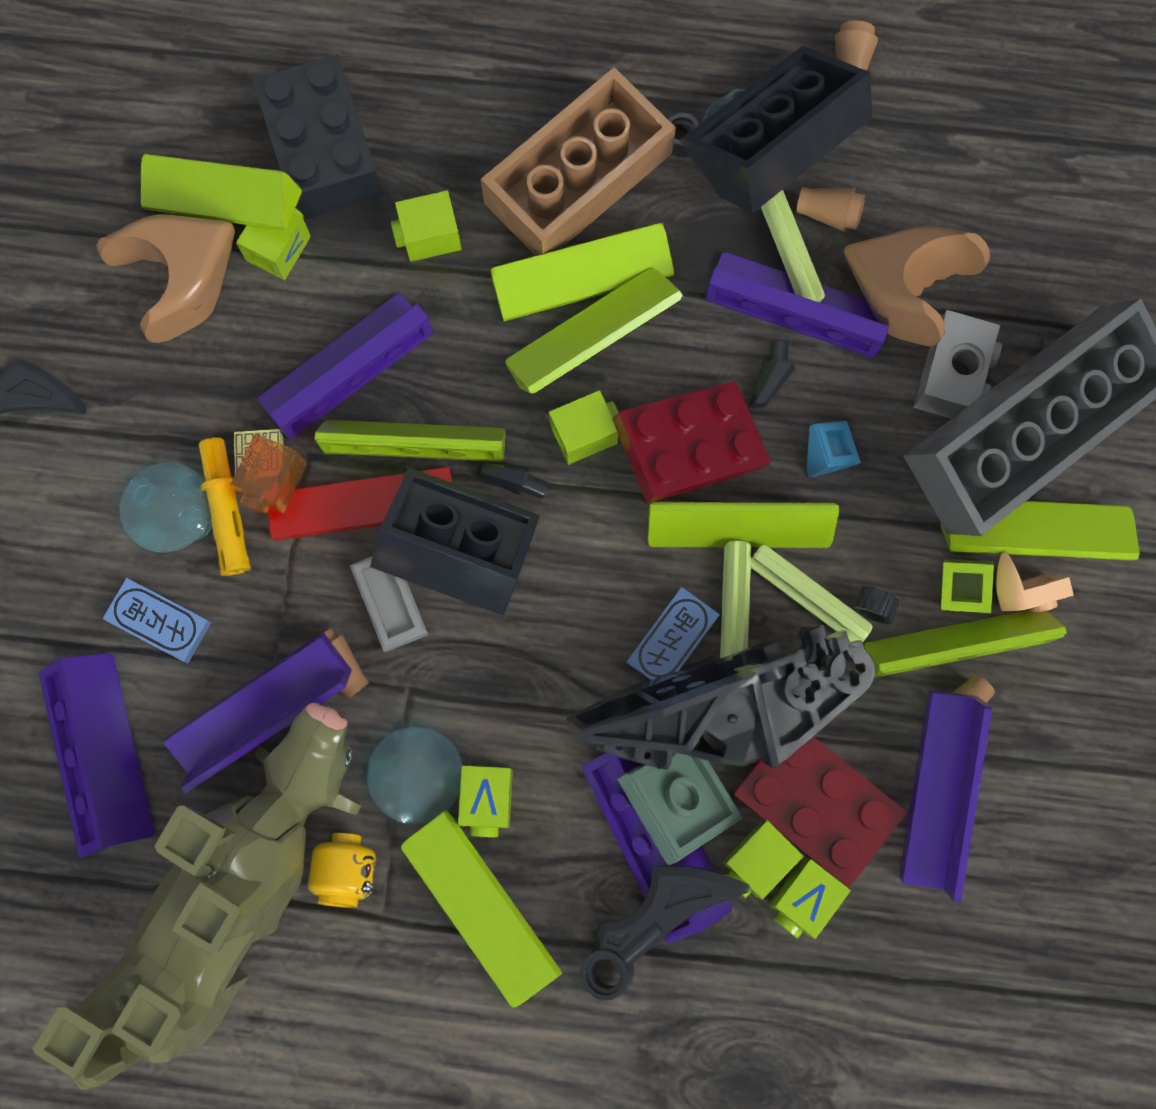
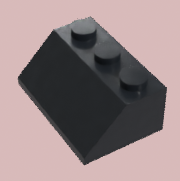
M409 467L379 530L370 567L504 616L540 515Z

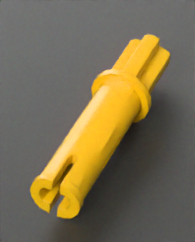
M219 437L204 439L199 443L206 481L201 484V491L207 492L212 529L219 557L220 575L241 574L251 570V566L247 556L241 515L239 514L235 487L239 484L238 479L231 477L224 440Z

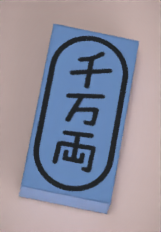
M128 578L125 579L103 617V620L185 663H189L212 623Z
M681 587L627 660L626 664L647 680L680 670L720 614Z

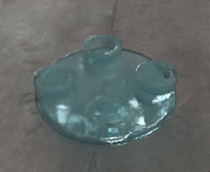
M159 463L140 471L127 484L120 501V519L127 535L142 548L160 553L181 550L196 540L204 538L210 530L211 519L207 492L201 491V484L205 480L193 469L178 463Z
M425 727L403 728L388 735L375 748L367 769L369 792L375 804L387 816L404 823L417 824L435 819L445 810H448L457 799L461 785L462 762L454 745L439 732Z

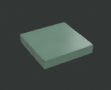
M677 753L672 758V763L667 770H660L642 764L617 779L668 866L678 862L743 819L707 760Z

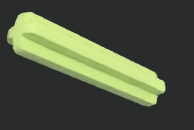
M782 190L761 207L795 294L821 303L825 293Z
M729 541L724 546L720 658L748 648L751 545L744 541Z
M762 545L751 558L752 570L835 632L845 630L849 642L855 640L863 642L871 632L873 626L869 621L767 545Z

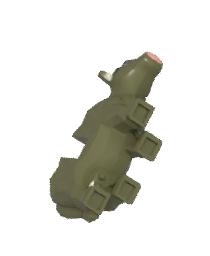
M310 703L297 715L292 722L288 735L273 750L260 745L254 756L264 765L267 786L259 795L255 797L246 796L218 806L206 815L189 806L182 805L176 808L154 845L157 853L174 863V866L160 883L143 911L130 938L125 955L98 986L79 1004L78 1008L75 1006L57 1007L32 1048L35 1055L72 1078L74 1086L78 1089L88 1090L110 1081L116 1075L126 1071L142 1059H146L151 1063L169 1062L173 1058L191 1053L199 1049L212 1036L222 1023L232 1000L249 977L237 969L252 942L276 931L283 911L301 884L306 842V830L303 826L307 816L312 811L323 806L334 807L357 815L362 806L359 802L339 790L353 753L345 739L348 721L333 708L319 703Z

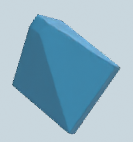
M847 421L813 424L809 427L806 469L809 477H816L861 463Z

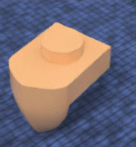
M1001 553L996 573V592L1001 611L1029 609V612H1043L1056 608L1058 606L1057 600L1073 596L1069 577L1048 572L1021 580L1008 553Z

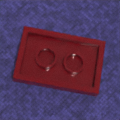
M736 381L618 412L612 419L647 504L764 469L771 463Z
M814 736L779 766L772 768L764 764L763 760H759L732 794L733 797L760 819L769 821L793 846L848 889L907 813L906 810Z

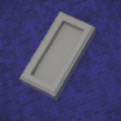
M371 556L350 565V568L382 649L386 653L429 634L408 582L371 568L370 564L373 557Z

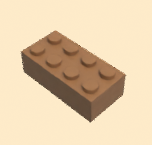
M613 67L481 178L484 204L535 256L560 250L672 154L676 127Z

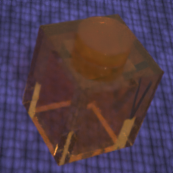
M255 434L230 485L242 496L240 502L245 506L264 514L267 513L269 508L284 513L307 463L298 451Z

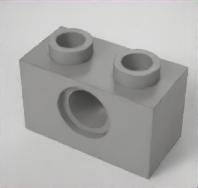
M946 310L942 316L945 334L937 345L929 346L913 408L952 419L991 389V385L985 382L988 370L994 369L998 362L1002 343L996 342L1000 325ZM952 361L963 363L968 368L969 375H962L956 372L952 366Z

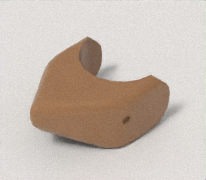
M159 214L138 219L98 240L96 245L97 251L102 260L109 266H122L141 260L162 262L168 266L169 280L166 291L159 302L147 311L140 323L141 330L148 341L160 343L171 340L196 327L210 316L220 295L235 236V229L227 221Z
M936 226L904 229L849 244L844 249L845 259L877 321L889 326L887 333L890 336L923 346L937 345L945 334V325L941 315L917 296L921 295L923 289L930 287L935 280H943L954 274H979L990 261L989 248L981 236L976 233Z

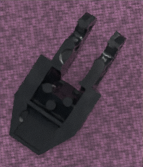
M824 625L807 626L798 631L802 641V645L799 648L789 649L780 653L778 643L770 641L720 659L711 656L681 667L676 672L627 687L567 717L566 720L569 729L584 742L596 743V750L660 770H667L672 763V758L677 753L719 764L741 767L763 760L764 764L774 768L782 764L868 690L875 676V665L871 656L864 650L862 641L855 640L849 642L845 630L827 635ZM816 651L826 655L822 658V667L820 668L812 663L816 660ZM846 661L855 663L856 669L849 672L850 681L841 678L845 670ZM616 746H621V749L617 750ZM646 752L650 753L649 758H644Z

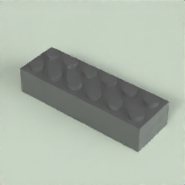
M1142 299L1102 305L903 455L947 534L982 536L1156 399V327Z

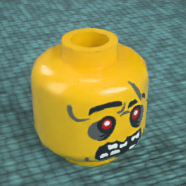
M333 833L331 842H323L313 849L308 889L314 895L319 896L318 904L356 908L358 907V900H363L371 895L376 854L369 847L361 845V836L348 833Z

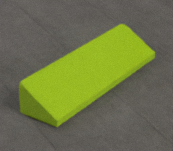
M144 154L142 157L141 207L144 210L286 231L302 193L301 188L288 174L282 171Z
M663 223L504 264L490 270L503 321L611 293L649 268L658 270L665 278L674 276Z
M649 268L507 358L505 361L506 366L519 388L534 394L681 300L682 294L658 270Z
M326 420L315 432V441L326 454L501 462V460H504L505 429Z
M1025 501L982 536L947 534L941 524V529L951 552L992 554L1007 552L1012 555L1138 560L1140 555L1134 514L1129 506Z
M652 502L647 515L648 545L650 547L724 548L729 541H744L750 543L751 548H760L762 545H767L770 548H828L833 542L839 505H836V503Z
M1029 610L870 641L863 644V647L873 660L875 665L874 678L1050 643L1064 637L1067 632L1065 626L1049 612H1029Z
M448 810L442 812L402 843V851L511 1007H518L562 974L558 965Z

